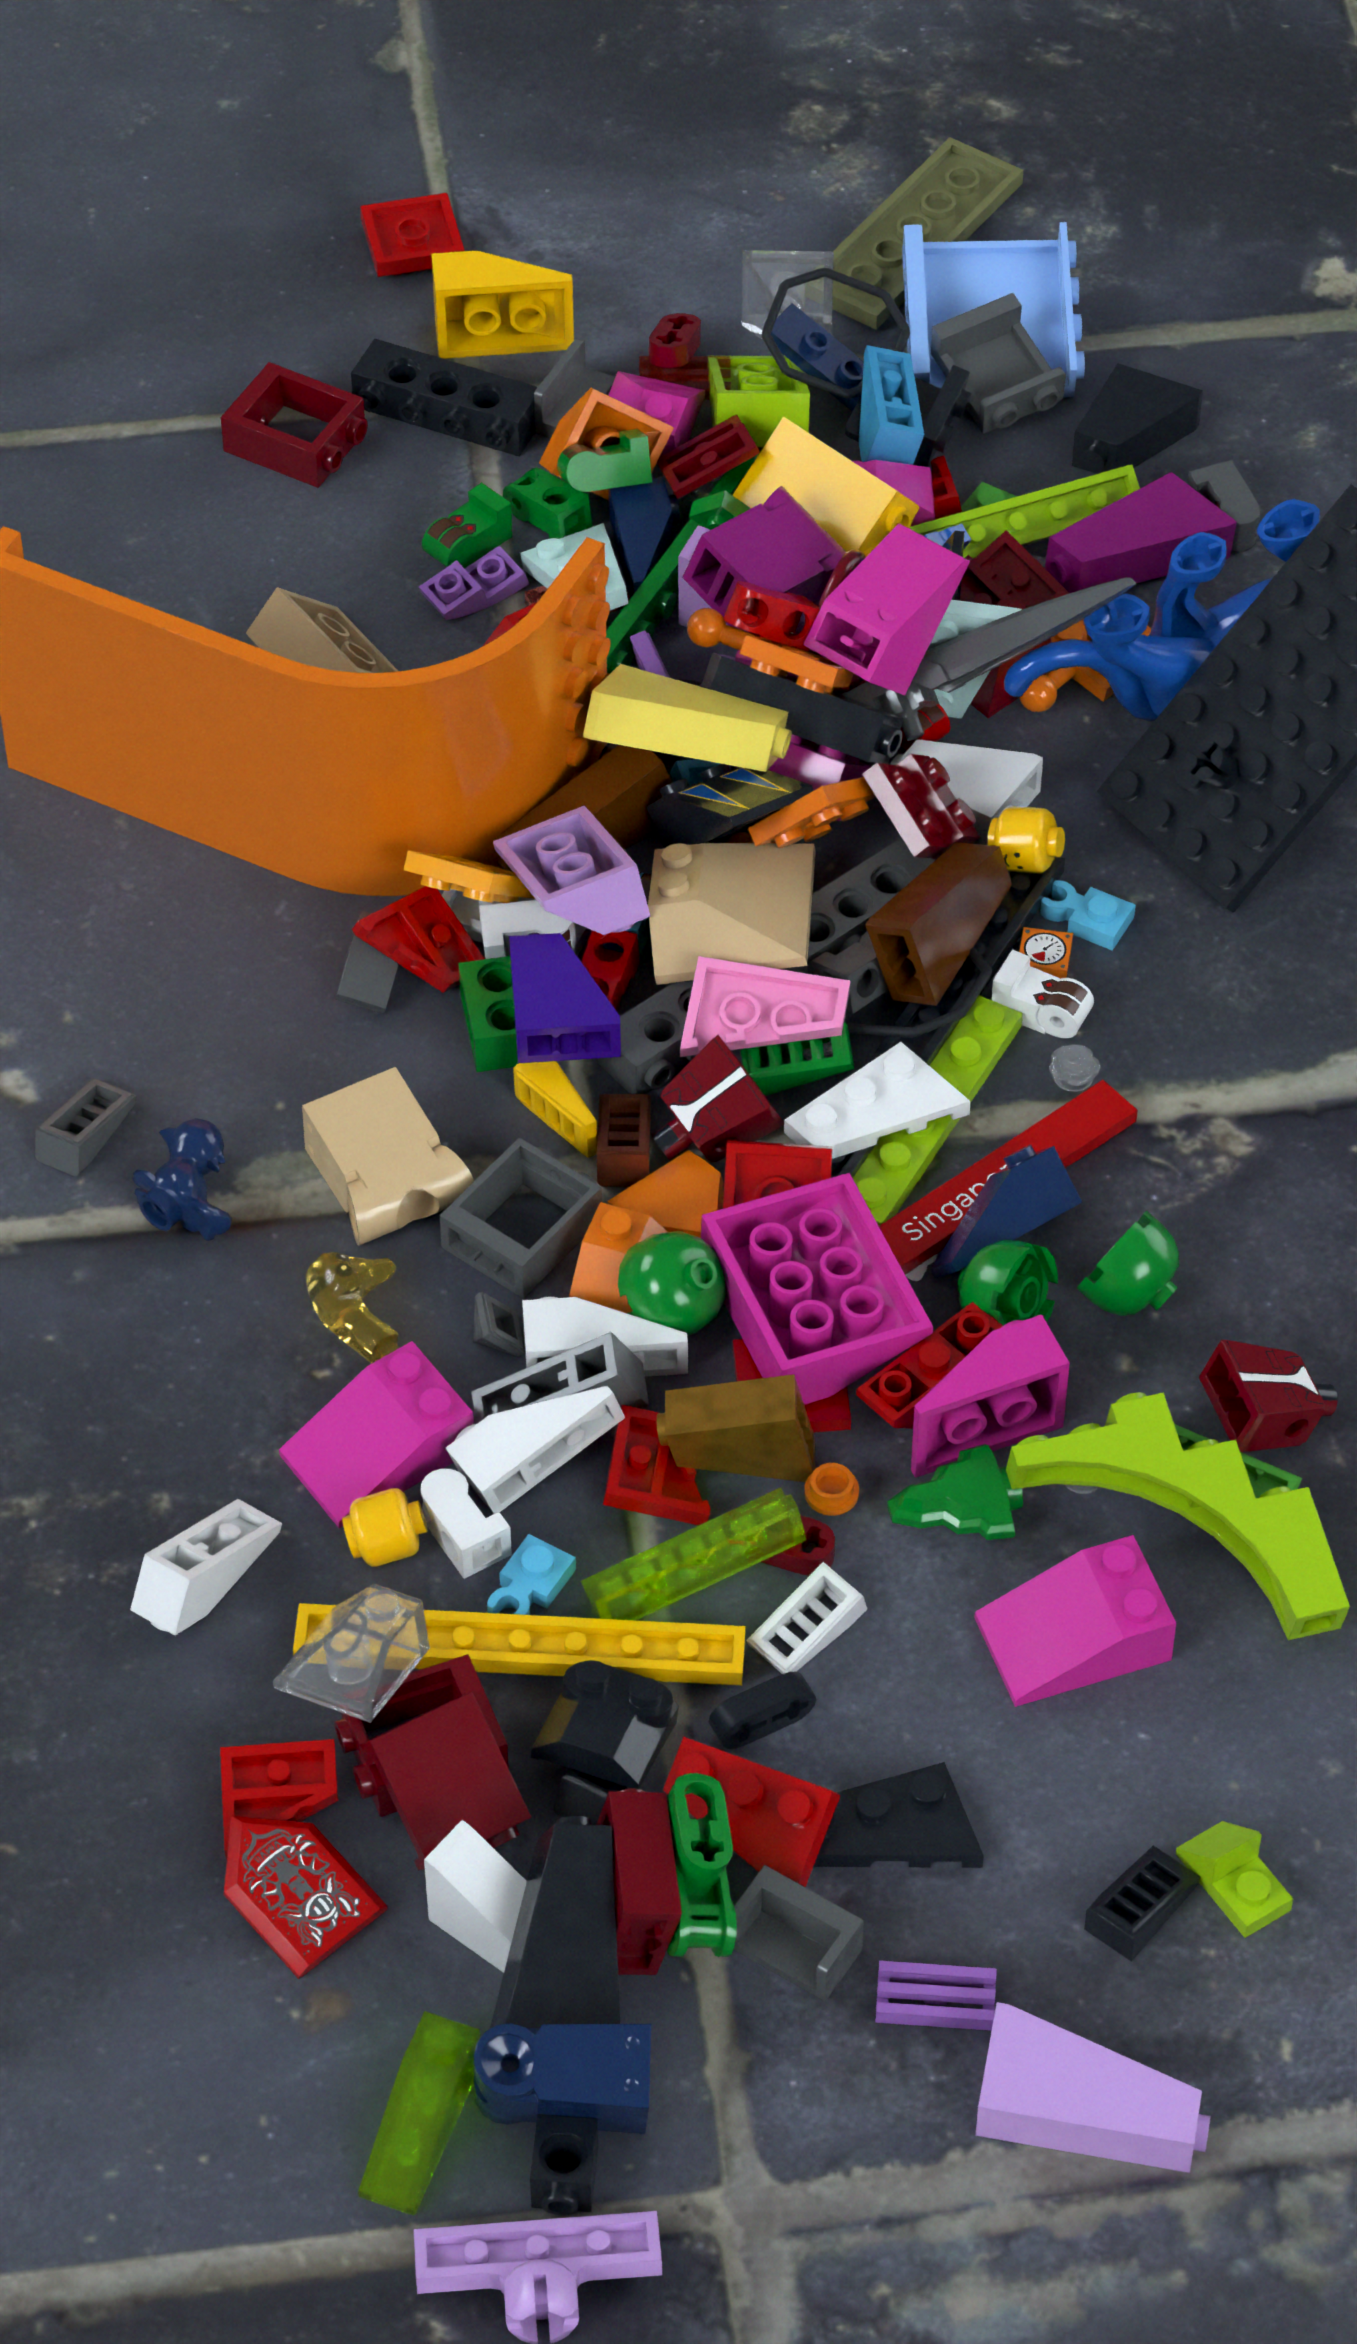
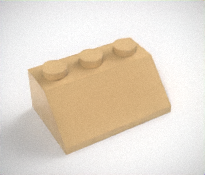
M278 587L246 632L260 649L309 666L354 673L398 671L338 607Z

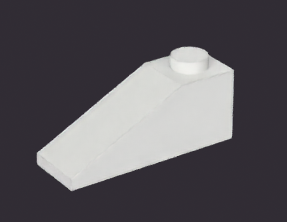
M543 1297L534 1300H522L526 1368L612 1332L643 1362L645 1376L688 1374V1338L685 1332L578 1297Z
M608 1386L488 1415L478 1424H472L464 1428L457 1435L455 1441L446 1447V1450L458 1471L465 1476L468 1484L490 1511L495 1514L501 1512L622 1421L625 1416L614 1393Z
M239 1499L233 1501L144 1555L130 1610L149 1620L157 1629L177 1635L210 1613L280 1533L282 1523Z

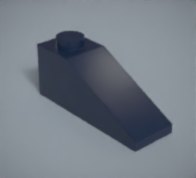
M664 477L652 478V483L608 489L609 520L629 598L633 596L672 544V524L680 522L676 495H668Z
M1028 1145L1003 1158L1007 1167L989 1177L930 1268L934 1278L957 1272L966 1267L983 1247L1001 1240H1015L1082 1203L1054 1146L1035 1152L1032 1145Z

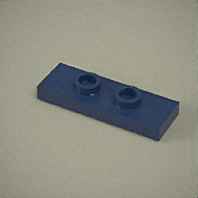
M791 303L776 319L771 332V336L781 353L808 375L845 389L862 385L864 361L796 305ZM832 394L851 411L854 410L861 396L843 398Z

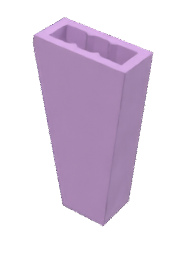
M996 2003L978 2105L976 2136L1190 2173L1193 2150L1201 2152L1206 2150L1211 2116L1199 2114L1201 2090L1012 2005Z

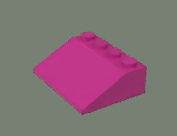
M850 1173L702 1215L701 1239L714 1248L725 1277L726 1297L724 1304L762 1378L794 1374L804 1405L831 1397L933 1333L931 1321Z

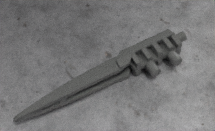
M1121 578L1069 593L999 618L926 651L905 695L868 681L841 695L904 718L901 728L906 740L917 739L925 734L917 715V710L925 706L933 707L939 704L935 689L950 693L966 685V682L1032 649L1094 613L1136 585V582L1132 578Z

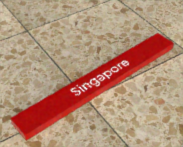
M1101 1080L881 1224L879 1228L904 1274L906 1275L943 1250L989 1177L1007 1167L1003 1158L1028 1145H1032L1035 1152L1054 1146L1066 1169L1135 1123L1138 1110L1106 1081Z

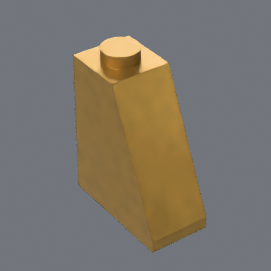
M794 1374L665 1391V1413L657 1414V1431L661 1446L669 1445L676 1466L806 1482L807 1478L815 1470V1436Z

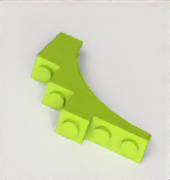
M1137 1392L1121 1397L1111 1404L1105 1426L1103 1427L1096 1423L1085 1424L1073 1429L1067 1435L1049 1439L1045 1435H1035L1025 1438L1016 1446L1011 1447L1006 1472L1012 1489L1064 1484L1098 1486L1140 1496L1179 1513L1215 1537L1247 1568L1271 1602L1288 1640L1341 1629L1350 1605L1309 1487L1292 1491L1289 1487H1276L1264 1492L1259 1498H1255L1236 1439L1218 1443L1214 1439L1203 1440L1183 1451L1164 1392L1146 1396L1145 1393Z

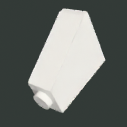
M917 739L904 754H898L891 762L892 765H896L910 754L936 758L946 769L950 777L948 787L956 799H962L970 807L976 818V823L973 825L981 838L973 844L988 845V830L992 819L999 817L1002 811L1010 806L1027 807L1041 790L1043 757L1033 753Z
M461 1820L424 1859L429 1920L504 1973L527 1881L476 1830Z

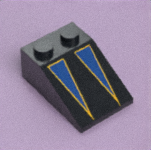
M719 764L701 772V782L690 786L687 778H684L659 789L662 798L646 806L663 848L678 843L686 845L717 843L735 833L747 831L752 825L814 791L811 784L770 770L764 772L742 767L730 770L728 765Z

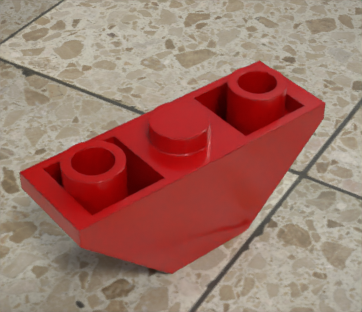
M971 1302L935 1329L931 1335L919 1341L856 1389V1396L893 1428L913 1429L914 1406L992 1331L1000 1329L1003 1325L981 1310L974 1302Z

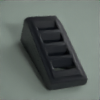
M1153 1845L1103 1891L1086 1910L1084 1930L1132 1961L1200 1883V1876ZM1156 1867L1177 1881V1883L1172 1887L1151 1873V1871ZM1142 1881L1146 1882L1162 1893L1163 1896L1158 1899L1139 1886ZM1132 1895L1149 1906L1150 1909L1145 1911L1127 1898ZM1120 1908L1137 1921L1132 1924L1117 1914L1116 1911Z

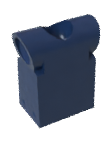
M512 2023L496 2025L485 2031L476 2044L474 2052L475 2075L473 2079L475 2103L481 2113L495 2123L509 2125L522 2121L537 2122V2114L596 2118L598 2119V2131L645 2134L649 2112L652 2024H542L540 2028H526Z

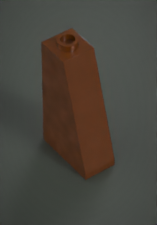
M618 745L502 832L494 841L585 805L624 850L657 833L646 806L661 799L662 795L659 789L672 782L663 762L653 751ZM502 858L497 861L499 868L512 871Z
M955 842L869 918L865 925L892 1000L937 1006L969 955L970 950L974 947L1012 886L999 846Z

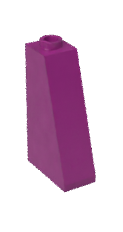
M1170 472L1050 536L1044 568L1069 593L1121 578H1132L1136 583L1167 576L1174 549L1187 537L1199 532L1210 533L1224 539L1227 547L1226 559L1230 558L1237 521L1174 473Z

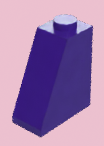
M561 933L509 936L518 1063L621 1057L620 1015Z

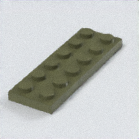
M949 137L814 270L829 268L882 288L891 295L899 308L905 302L902 261L904 225H922L923 242L966 241L1023 184L1024 170ZM827 277L802 284V296L875 330L891 316L882 298Z

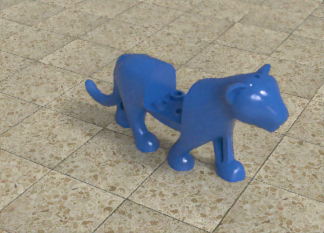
M1296 499L1280 503L1270 510L1258 525L1257 534L1261 543L1269 552L1287 562L1320 522V509L1314 504ZM1204 532L1196 533L1183 540L1172 552L1167 577L1156 596L1155 617L1149 636L1142 635V633L1146 630L1149 622L1150 607L1135 595L1122 594L1084 618V626L1092 642L1070 639L1052 642L1030 651L1008 669L1004 679V689L1010 696L1020 697L1034 680L1047 672L1068 667H1089L1101 673L1107 679L1117 701L1135 718L1155 721L1272 578L1258 582L1209 609L1205 608L1194 598L1195 591L1200 583L1211 581L1221 572L1226 561L1227 547L1226 541L1219 536Z

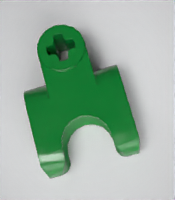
M699 1773L684 1774L676 1779L667 1796L682 1916L671 1939L667 1953L672 1957H683L688 1948H711L715 1956L729 1957L735 1947L737 1920L734 1904L730 1897L726 1866L732 1857L733 1844L725 1795L720 1782L714 1777ZM692 1793L701 1797L707 1804V1815L700 1819L689 1818L685 1795Z

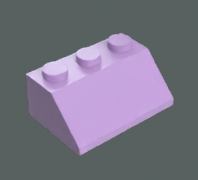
M585 805L493 841L495 851L545 911L603 935L611 932L626 931L633 927L636 922L651 917L637 864Z

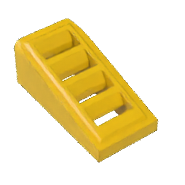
M558 1062L518 1063L513 1068L515 1096L518 1100L587 1158L596 1155L597 1120Z

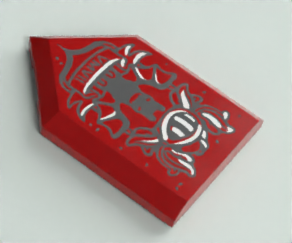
M231 1815L224 1896L298 1979L302 1978L388 1909L384 1901L313 1823Z

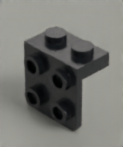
M953 365L942 388L915 377L924 437L913 465L929 467L936 451L944 453L954 431V427L950 426V423L954 416L961 419L972 393L965 390L970 374L969 371ZM862 395L845 427L846 436L859 442Z

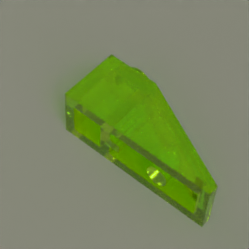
M424 2011L401 2061L358 2190L359 2197L415 2216L473 2086L475 2075L474 2052L476 2044L480 2039V2029Z

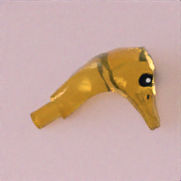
M337 1252L323 1253L310 1265L306 1273V1287L310 1304L320 1321L370 1363H374L400 1348L397 1345L398 1332L370 1313L362 1301V1298L377 1285L394 1275L396 1265L389 1258L372 1260L350 1257Z

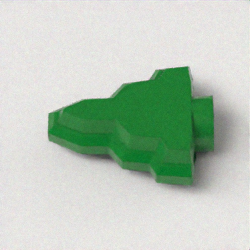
M982 1444L960 1451L957 1461L938 1466L931 1480L912 1484L887 1501V1508L892 1523L921 1529L944 1525L956 1534L980 1533L986 1540L1013 1538L1016 1533L1012 1510L1023 1508L1022 1488H1011L1006 1472L1007 1466L999 1468L989 1445Z

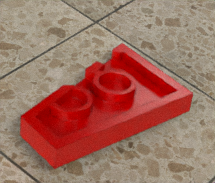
M683 1736L663 1791L669 1794L676 1779L684 1774L699 1773L714 1777L720 1782L725 1795L733 1851L758 1872L766 1865L806 1887L841 1795L827 1788ZM695 1794L685 1795L688 1812L696 1819L705 1817L708 1813L706 1802Z

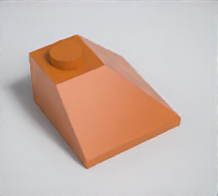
M591 387L558 422L539 464L550 473L562 478L559 475L557 463L561 452L567 447L578 444L593 449L620 444L619 431L638 429L648 436L652 473L674 427ZM608 489L590 491L609 500Z
M600 1202L582 1240L569 1297H578L624 1313L632 1312L633 1310L628 1304L627 1296L620 1297L618 1276L620 1264L628 1249L633 1245L643 1241L648 1236L666 1233L667 1231L650 1215Z

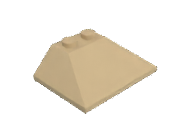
M678 843L663 849H655L648 908L651 916L649 917L656 985L694 980L698 956L775 969L807 966L816 855L814 844H791L778 848L776 843L755 846L754 843H700L693 845Z

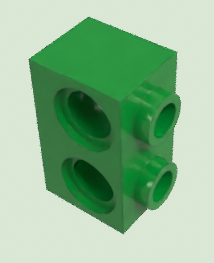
M510 956L458 963L460 998L476 1073L515 1067L518 1064Z

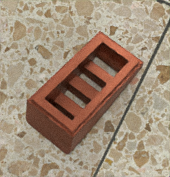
M599 1094L597 1183L600 1186L630 1187L649 1175L651 1095ZM609 1117H640V1118H609Z

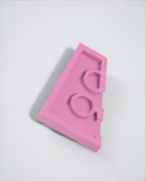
M698 956L680 1046V1057L697 1055L717 1035L721 1037L731 1050L841 1036L850 992V980Z

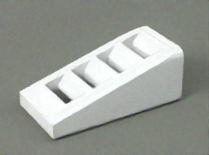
M822 1562L746 1641L751 1648L781 1674L797 1672L847 1630L867 1610V1606L862 1594ZM825 1594L838 1605L833 1611L829 1610L819 1601ZM810 1608L823 1621L816 1626L802 1613ZM794 1621L809 1634L804 1641H801L786 1628L791 1622ZM776 1635L794 1649L788 1657L769 1642Z

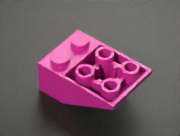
M898 523L824 600L803 645L872 684L905 695L970 561Z

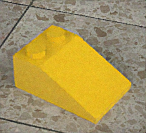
M481 251L432 254L435 326L439 358L448 359L567 350L574 341L573 280L571 274Z

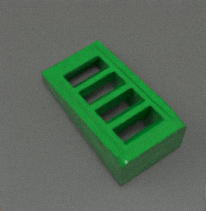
M845 1021L841 1036L740 1049L744 1068L765 1096L855 1069L848 1026ZM831 1041L833 1057L825 1058L823 1044ZM810 1048L812 1060L805 1061L803 1050ZM790 1054L791 1063L784 1064L783 1056ZM769 1061L770 1067H765L764 1062Z

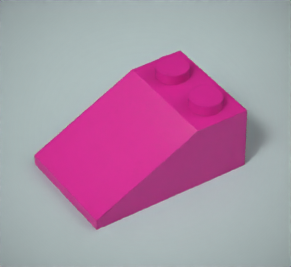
M1042 1314L1023 1321H1011L1000 1329L992 1331L914 1406L911 1471L915 1478L936 1471L938 1466L957 1461L959 1452L962 1450L986 1444L989 1445L993 1452L1019 1443L1025 1438L1063 1428L1070 1363Z
M411 1341L362 1370L279 1449V1455L337 1527L341 1528L343 1527L342 1517L350 1515V1505L355 1499L391 1488H397L404 1492L423 1481L425 1476L432 1471L444 1469L454 1463L446 1447L455 1441L457 1435L464 1428L474 1424L473 1411L416 1344Z
M1134 1535L1083 1549L975 1611V1621L1015 1707L1172 1660L1176 1621Z

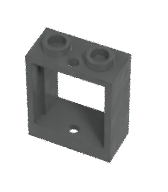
M519 1137L440 1214L441 1247L524 1299L583 1240L599 1203L602 1202V1187L589 1175L583 1172L577 1173L556 1160L548 1150L542 1147L536 1148ZM522 1184L567 1211L530 1249L485 1222Z

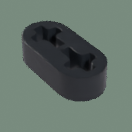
M787 1672L723 1701L711 1713L709 1724L723 1747L736 1749L801 1720L812 1710L817 1699L801 1673Z

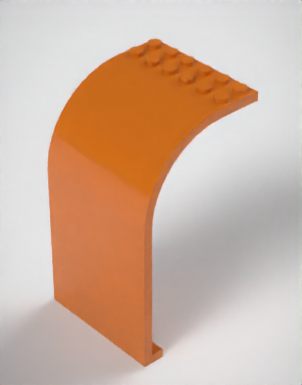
M3 526L0 529V716L8 767L293 880L340 893L365 896L409 895L424 887V885L420 884L422 875L404 870L408 850L456 856L499 868L497 861L501 857L495 851L494 839L597 762L603 748L607 744V742L583 737L592 690L610 674L607 673L610 639L606 637V621L609 616L610 605L606 602L605 588L609 577V568L605 566V543L586 537L529 613L510 630L479 649L453 660L423 668L384 673H354L309 666L284 658L24 559L21 533Z

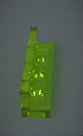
M780 1487L581 1580L583 1590L598 1619L638 1620L806 1541L798 1506L792 1495L785 1496Z

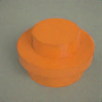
M838 1463L822 1464L806 1480L805 1499L808 1505L820 1514L828 1516L841 1515L850 1511L856 1505L859 1498V1483L852 1472L844 1465Z

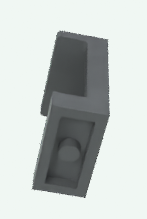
M1014 293L932 326L931 355L945 377L947 378L953 365L970 372L965 390L972 393L966 409L982 434L996 428H1006L1015 423L1019 418L1038 410H1048L1064 398L1066 374L1061 367L1053 370L1050 368L1020 323L1022 305Z

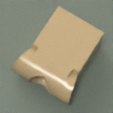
M396 1067L302 1105L305 1150L345 1212H349L353 1234L358 1246L400 1229L412 1220L425 1218L445 1210L474 1182L471 1172L460 1157L448 1147L441 1145L437 1132Z

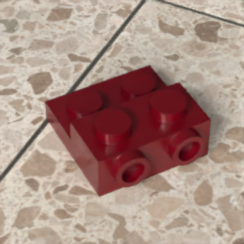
M910 754L896 765L877 762L862 774L914 857L937 859L955 842L973 844L981 838L973 825L976 823V818L972 810L962 799L955 798L948 787L950 777L946 769L936 758Z

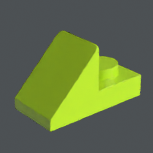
M1221 1821L1177 1847L1175 1854L1189 1870L1200 1876L1201 1886L1243 1937L1246 1938L1290 1912L1293 1898L1258 1857L1262 1837L1260 1832Z

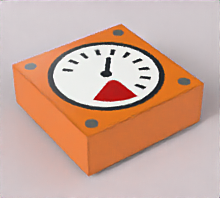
M1023 927L1019 952L1030 956L1031 967L1060 979L1067 978L1073 933Z

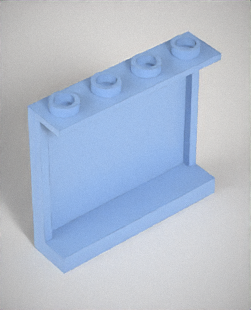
M1060 222L1058 240L923 242L922 225H904L902 261L905 317L910 328L907 353L911 354L914 376L939 388H942L946 380L945 375L931 355L932 326L1014 293L1022 305L1020 323L1050 368L1053 370L1061 367L1065 372L1064 397H1074L1076 379H1084L1085 359L1084 351H1076L1075 342H1081L1082 318L1081 314H1073V305H1078L1079 279L1078 277H1070V268H1076L1077 251L1076 241H1068L1067 222Z

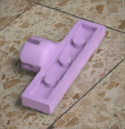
M657 2211L414 2229L417 2294L489 2288L501 2290L504 2294L508 2330L521 2341L530 2344H538L536 2320L548 2319L550 2343L560 2341L574 2330L579 2321L577 2288L581 2283L593 2280L662 2275Z

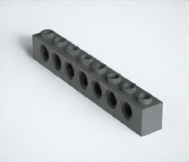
M901 837L813 893L807 966L781 970L814 975L812 960L825 951L837 955L854 943L860 942L861 936L867 932L865 924L869 918L935 860L914 857ZM694 980L671 983L620 1016L621 1057L597 1058V1063L629 1094H647L653 1089L662 1088L696 1056L680 1057V1046Z

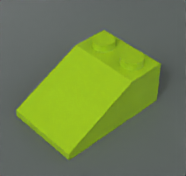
M707 355L712 427L737 414L757 447L765 446L783 417L809 433L810 392L806 383L787 377L782 373L773 356ZM784 356L790 368L803 372L799 367H797L793 362H791L787 357Z

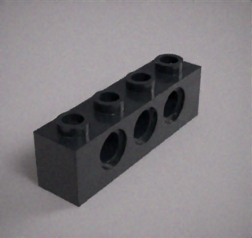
M375 338L351 372L352 394L364 398L365 411L519 457L535 434L534 392L537 386Z

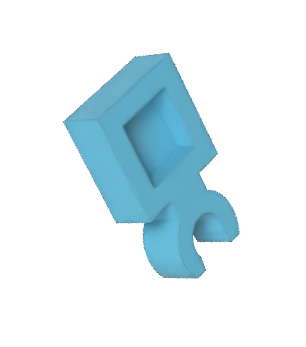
M1055 880L1052 885V898L1060 901H1053L1043 897L1040 908L1041 916L1047 920L1055 922L1067 920V933H1073L1077 937L1112 951L1135 915V904L1093 887H1090L1085 896L1076 893L1075 888L1071 884L1061 880Z
M528 1534L500 1571V1586L502 1588L497 1589L490 1595L487 1602V1612L499 1613L505 1608H513L516 1610L514 1614L530 1615V1606L533 1602L547 1609L575 1572L576 1557Z

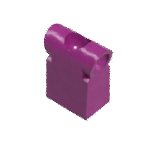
M780 486L763 505L759 504L702 534L682 578L712 609L718 611L724 617L738 581L748 582L785 594L790 592L802 595L810 601H820L833 570L846 551L829 533L816 523L814 518L783 486Z

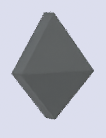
M480 1292L475 1295L473 1342L516 1357L523 1355L524 1346L517 1311L486 1293Z

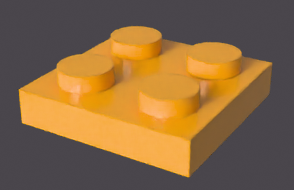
M409 850L407 852L404 870L422 875L421 885L450 891V889L461 891L465 897L493 903V901L501 903L518 902L519 897L535 899L513 871L456 856Z

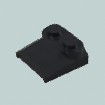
M589 1660L576 1663L569 1667L564 1674L562 1692L531 1749V1758L537 1760L540 1758L628 1787L629 1789H639L677 1723L679 1705L673 1700L671 1691L664 1684L654 1679L621 1670L599 1661Z

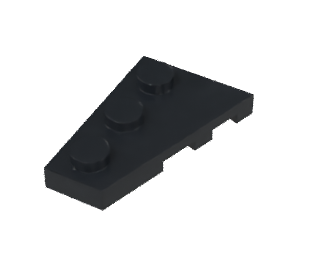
M942 1762L836 1792L841 1796L813 1866L870 1867L875 1861H908L909 1867L931 1868V1862H962V1868H983L984 1855L946 1764Z

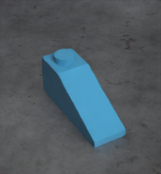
M867 345L864 352L859 431L861 461L881 460L913 465L924 437V429L911 354Z

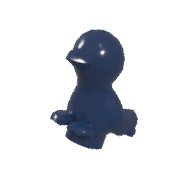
M194 1118L183 1122L177 1128L167 1127L160 1130L159 1133L169 1148V1161L161 1166L154 1175L147 1170H136L133 1173L134 1177L132 1179L134 1183L141 1187L137 1188L134 1194L137 1196V1203L142 1214L153 1226L163 1231L169 1230L180 1221L182 1226L189 1231L197 1232L199 1230L206 1241L213 1240L215 1235L224 1234L231 1227L232 1217L227 1212L208 1203L207 1185L203 1177L213 1171L218 1173L220 1171L219 1165L225 1163L223 1154L224 1143L219 1129L210 1121Z

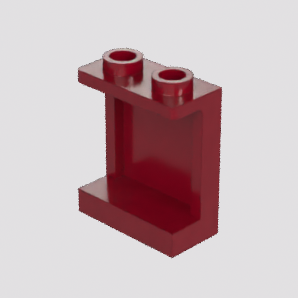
M473 1692L459 1696L359 1745L367 1765L376 1764L418 1854V1858L414 1859L418 1871L425 1869L424 1859L461 1820L469 1824L495 1848L519 1836L520 1833L516 1825L531 1818Z

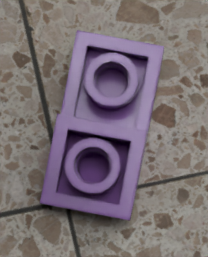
M498 546L466 569L456 560L420 585L419 589L435 609L446 620L476 613L501 602L529 585L525 572Z

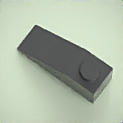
M609 1332L472 1391L475 1424H478L491 1414L608 1386L614 1393L620 1407L621 1405L643 1409L649 1406L643 1362L612 1332Z

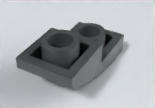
M360 910L357 921L372 913ZM353 933L335 1000L384 1014L398 963Z

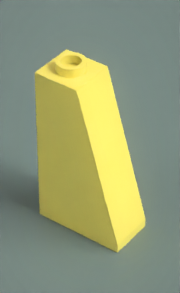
M620 664L592 690L583 737L766 772L778 758L784 759L786 756L792 731L785 729L789 713L787 711Z

